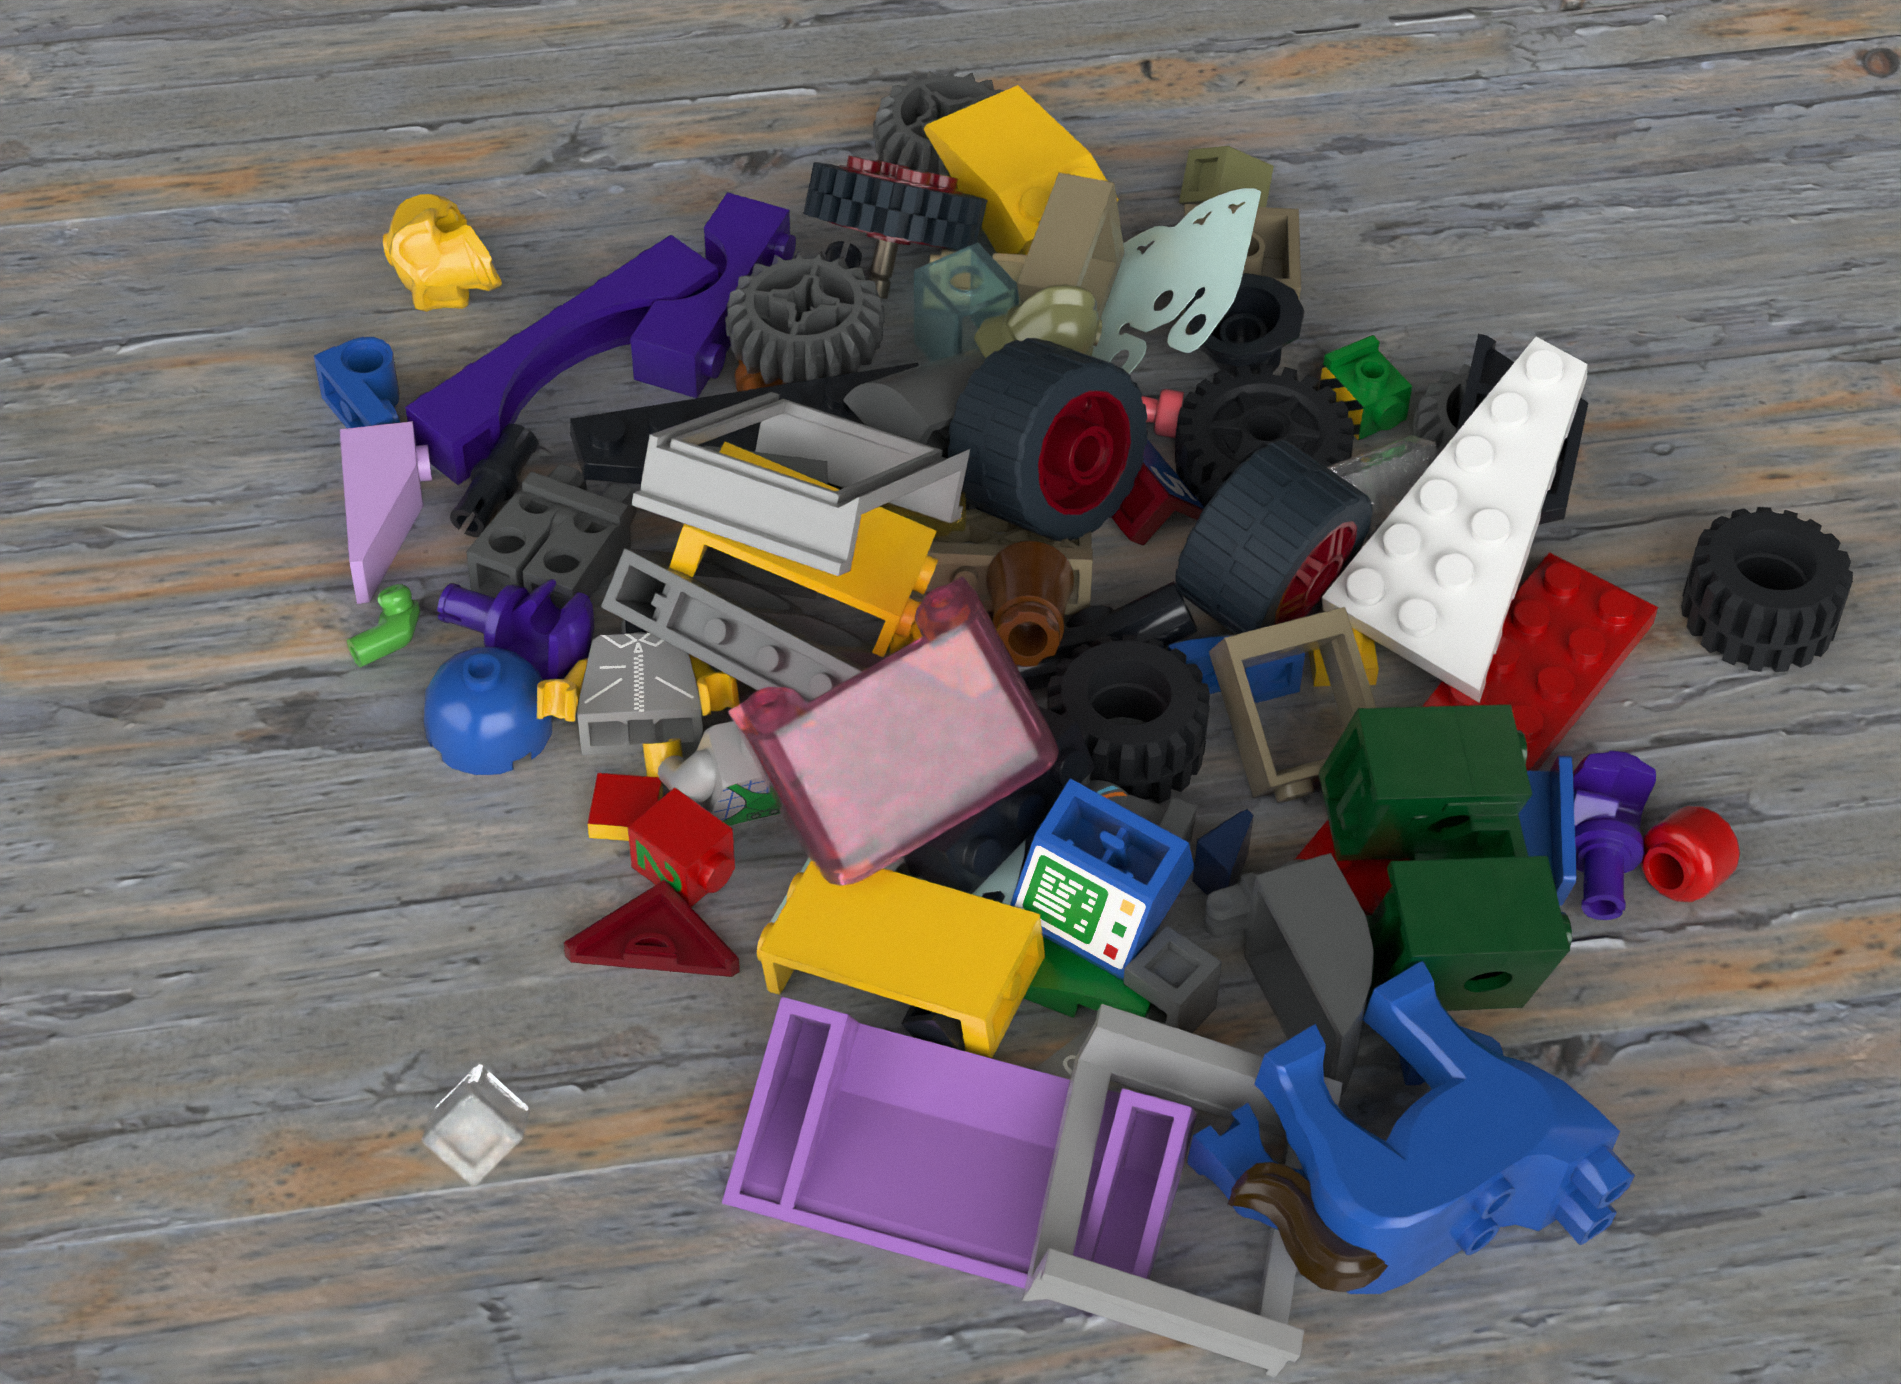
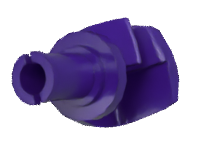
M554 579L546 581L531 592L515 584L507 585L499 592L496 598L463 588L459 584L450 583L443 590L437 606V612H440L438 619L441 622L452 623L483 633L485 647H500L516 652L538 669L543 681L564 679L579 660L588 658L594 633V612L589 596L582 592H577L562 609H559L552 603L550 598L556 586Z
M1611 750L1606 753L1589 754L1573 770L1576 870L1583 872V900L1581 908L1584 914L1596 920H1612L1622 915V910L1625 911L1624 873L1634 870L1642 862L1644 856V840L1640 833V823L1644 806L1656 783V771L1637 756L1626 752Z

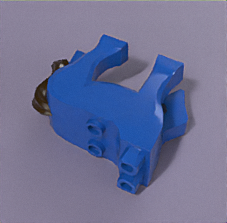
M1423 960L1375 988L1362 1019L1398 1051L1405 1085H1421L1426 1082L1432 1089L1404 1112L1395 1123L1386 1141L1349 1119L1333 1101L1324 1082L1323 1060L1326 1044L1316 1024L1265 1053L1254 1083L1276 1110L1285 1130L1288 1144L1295 1151L1303 1169L1290 1168L1279 1164L1265 1152L1260 1139L1259 1122L1249 1103L1231 1112L1234 1120L1221 1136L1218 1135L1211 1125L1194 1134L1187 1158L1189 1166L1198 1175H1204L1213 1181L1228 1198L1227 1205L1233 1206L1239 1215L1260 1221L1279 1230L1284 1246L1301 1275L1321 1289L1347 1292L1349 1294H1382L1405 1285L1461 1250L1466 1255L1478 1252L1495 1237L1500 1227L1518 1225L1540 1231L1557 1220L1579 1245H1583L1612 1224L1617 1212L1610 1203L1618 1199L1630 1187L1635 1177V1174L1612 1151L1620 1131L1595 1106L1565 1081L1531 1063L1504 1056L1500 1043L1493 1037L1459 1026L1440 1003L1436 995L1434 980Z

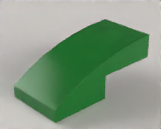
M1043 937L1045 957L1023 999L1072 1018L1075 1017L1080 1005L1098 1011L1101 1004L1144 1018L1147 1017L1152 1003L1124 985V981Z

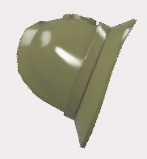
M1068 284L1054 285L1039 290L1024 303L1010 308L1006 314L986 318L973 338L985 359L994 351L1002 349L1005 344L1015 340L1024 341L1026 338L1047 340L1092 356L1093 346H1097L1102 333V320L1099 319L1097 301L1090 291L1080 286Z

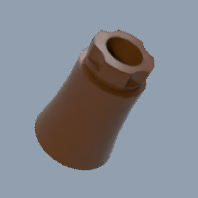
M1022 541L1011 544L1002 549L993 558L987 571L986 584L994 613L993 632L998 648L1007 653L1011 663L1022 667H1035L1043 658L1054 656L1064 633V615L1074 587V574L1067 558L1058 549L1049 544L1038 541Z

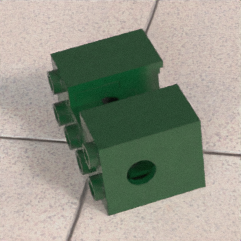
M1511 705L1358 708L1319 771L1337 861L1410 859V861L1390 862L1387 866V871L1392 886L1373 914L1366 915L1374 949L1372 983L1367 1006L1375 988L1423 960L1434 980L1436 995L1446 1011L1523 1008L1570 951L1572 927L1567 914L1561 912L1548 856H1528L1519 820V812L1533 794L1525 765L1527 760V742L1523 732L1516 728Z

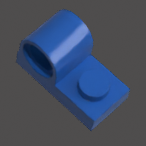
M360 337L314 355L321 398L346 428L400 423L399 416L395 410L399 402L400 393L393 351L388 343L375 337Z

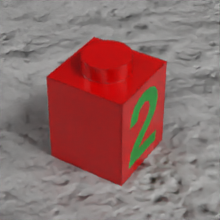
M675 787L628 826L632 868L655 885L666 880L690 907H693L707 893L719 891L728 882L735 870L733 829Z

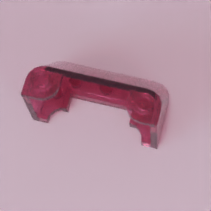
M963 576L948 585H943L930 591L917 608L915 621L923 637L806 704L800 694L791 688L766 687L756 691L747 701L728 711L787 826L822 877L830 884L849 885L871 876L1038 778L1049 770L1057 760L1059 749L1046 719L979 596Z

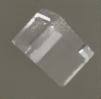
M478 1063L432 1110L421 1141L475 1187L523 1139L530 1109Z

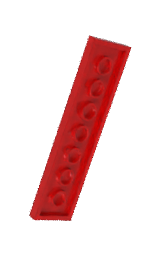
M1549 552L1516 592L1514 599L1511 600L1502 627V636L1487 672L1486 684L1480 703L1442 681L1421 707L1511 705L1516 728L1523 732L1527 742L1526 769L1527 771H1538L1654 624L1658 607ZM1328 819L1295 858L1308 860L1331 853L1365 915L1373 914L1392 886L1387 871V866L1390 862L1410 861V859L1337 861Z

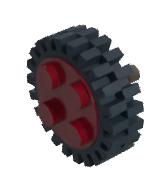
M848 155L847 165L837 166L820 162L813 163L803 214L838 226L865 232L866 236L877 239L870 268L872 275L868 280L875 281L879 297L887 299L891 284L889 278L893 275L899 244L911 245V243L939 248L976 251L987 200L956 190L958 178L927 171H916L900 164Z

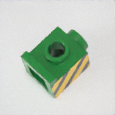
M1374 335L1325 354L1319 390L1329 386L1336 392V402L1344 401L1348 408V418H1352L1354 426L1353 435L1357 440L1382 430H1390L1400 422L1407 420L1412 385L1379 351L1380 341Z

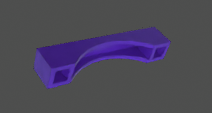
M669 235L651 248L642 251L628 263L608 276L600 278L588 289L563 305L557 306L551 313L520 333L514 334L494 350L477 361L466 365L460 372L429 392L423 393L415 401L405 407L407 422L413 421L416 446L428 445L431 465L454 483L460 485L470 478L471 471L478 461L487 459L500 438L504 427L516 422L521 410L538 390L564 370L588 357L619 346L631 344L630 337L655 300L683 299L709 289L719 280L718 267L673 235Z

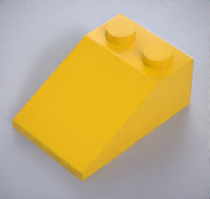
M1019 85L926 124L923 129L951 177L958 178V189L965 194L987 200L982 229L996 253L1028 255L1058 173L1107 181L1091 153Z

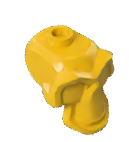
M420 194L406 199L398 206L392 216L389 232L383 235V247L389 264L394 267L405 288L412 292L415 309L425 312L438 308L463 309L469 304V289L477 288L491 291L500 288L502 281L496 272L488 250L472 227L467 225L465 215L461 213L455 203L444 196Z

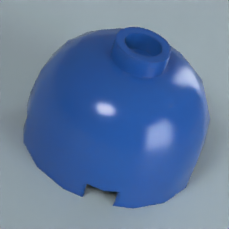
M474 647L457 653L444 662L425 690L424 706L426 738L430 746L432 747L433 745L441 753L442 761L452 769L472 775H497L514 770L513 761L525 757L530 752L532 759L539 755L552 735L553 715L546 716L544 719H537V684L543 681L538 669L516 652L500 647Z

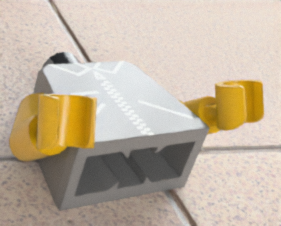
M625 619L621 622V634L599 635L593 639L589 657L579 660L564 679H549L537 684V719H544L546 716L553 715L557 718H565L568 722H574L577 713L582 755L644 753L642 743L667 742L670 738L681 739L682 751L697 750L703 736L702 715H711V711H721L726 707L733 708V711L741 709L736 678L723 671L715 672L706 662Z

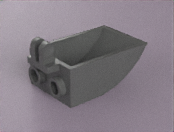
M1329 853L1308 860H1291L1281 865L1278 869L1255 875L1254 872L1241 875L1240 884L1213 891L1207 897L1204 928L1212 936H1224L1244 930L1247 936L1244 957L1284 1034L1289 1040L1316 1024L1326 1044L1323 1060L1324 1077L1343 1082L1342 1097L1347 1089L1357 1060L1364 1024L1362 1019L1367 1009L1372 983L1374 949L1366 915L1332 854Z

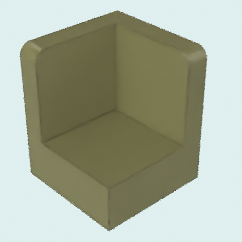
M1230 146L1191 149L1188 152L1179 203L1182 205L1201 204L1229 191L1255 188L1261 191L1258 207H1266L1274 166ZM1242 202L1239 205L1230 204L1229 206H1242L1243 204H1245V202Z

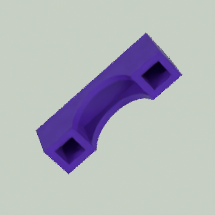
M729 192L726 193L704 226L705 257L709 262L718 267L719 280L709 289L691 297L654 301L630 337L634 380L698 398L710 378L716 379L720 375L725 363L726 353L731 347L730 337L726 334L725 318L728 317L727 303L730 300V292L735 291L738 286L739 277L751 276L755 264L770 267L775 255L785 261L791 260L794 256L796 237L790 234L789 209Z

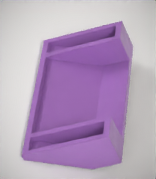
M781 997L722 1204L1024 1289L1070 1080L859 1023L848 1014ZM1123 1088L1121 1093L1107 1091L1074 1248V1256L1148 1280L1150 1279L1180 1182L1197 1117L1192 1107Z

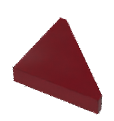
M666 880L653 886L563 942L565 957L571 963L733 977L740 972L739 958Z

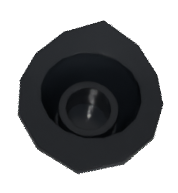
M1243 273L1234 302L1207 340L1200 346L1201 351L1208 356L1216 367L1221 371L1226 369L1231 376H1235L1236 366L1242 367L1249 365L1252 374H1259L1260 364L1273 365V372H1275L1280 365L1282 347L1298 339L1301 332L1305 311L1295 290L1272 277ZM1205 287L1197 290L1194 298L1186 305L1185 312L1197 299L1204 295ZM1205 314L1195 316L1188 323L1193 335L1204 326L1206 321Z

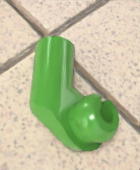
M395 584L383 589L377 599L383 609L378 625L347 639L348 649L359 667L368 665L404 648L412 640L420 615L418 601L412 600L411 591L406 585Z

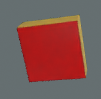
M597 773L587 823L589 838L629 841L628 826L663 797V783L659 777Z

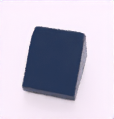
M1248 809L1240 811L1197 839L1192 881L1207 896L1213 891L1236 885L1248 857L1254 815Z

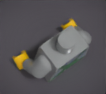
M792 708L774 712L756 711L743 719L713 725L704 731L697 751L686 760L683 758L680 738H670L669 741L660 743H642L646 776L659 777L670 791L675 787L728 826L824 804L825 800L816 771L828 774L838 769L843 762L844 751L839 737L841 734Z

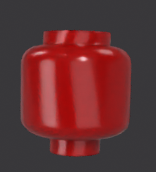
M1685 806L1672 812L1654 825L1643 838L1644 856L1641 862L1643 873L1648 882L1661 895L1676 902L1690 903L1706 897L1727 881L1738 866L1740 857L1739 844L1730 824L1717 812L1703 806Z

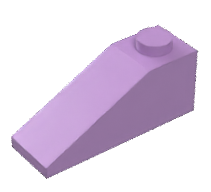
M413 421L340 429L349 563L357 604L369 603L423 507L421 482L432 481L428 445L416 446Z

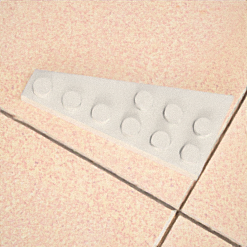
M1535 337L1322 596L1323 610L1326 612L1345 607L1352 628L1480 703L1486 684L1487 672L1493 654H1496L1502 636V627L1511 600L1515 597L1540 521L1541 509L1547 491L1551 488L1556 473V464L1564 440L1568 437L1587 379L1588 364Z

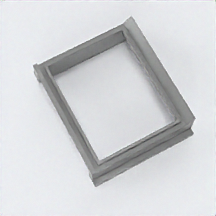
M770 392L650 434L640 491L633 493L632 506L840 576L851 570L861 515L886 503H891L948 523L960 519L963 507L959 506L970 449L947 459L941 457L943 450L786 399L779 400L780 394ZM761 422L755 452L827 461L828 483L843 487V489L833 491L698 446V444Z
M1101 1004L1097 1012L1095 1024L1074 1059L1022 1301L1049 1299L1265 1368V1375L1274 1378L1288 1361L1296 1362L1301 1355L1304 1329L1288 1325L1297 1267L1284 1246L1279 1230L1273 1227L1270 1230L1257 1314L1073 1255L1109 1081L1232 1121L1234 1116L1231 1112L1249 1103L1259 1122L1260 1130L1286 1138L1282 1165L1303 1169L1295 1151L1288 1144L1285 1130L1276 1110L1265 1095L1254 1085L1263 1056ZM1324 1077L1329 1093L1335 1104L1339 1107L1343 1082Z

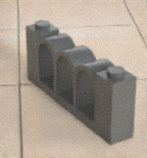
M624 548L601 605L602 608L915 774L945 773L1006 713L957 686H947L936 676L909 662L889 654H885L883 658L872 653L874 647L859 636L835 624L804 614L798 606L763 587L750 583L749 579L704 556L694 576L691 577L669 568L674 552Z

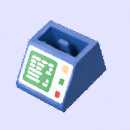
M1070 778L1033 838L1010 906L1040 914L1043 937L1124 981L1125 967L1149 944L1195 868L1189 842Z

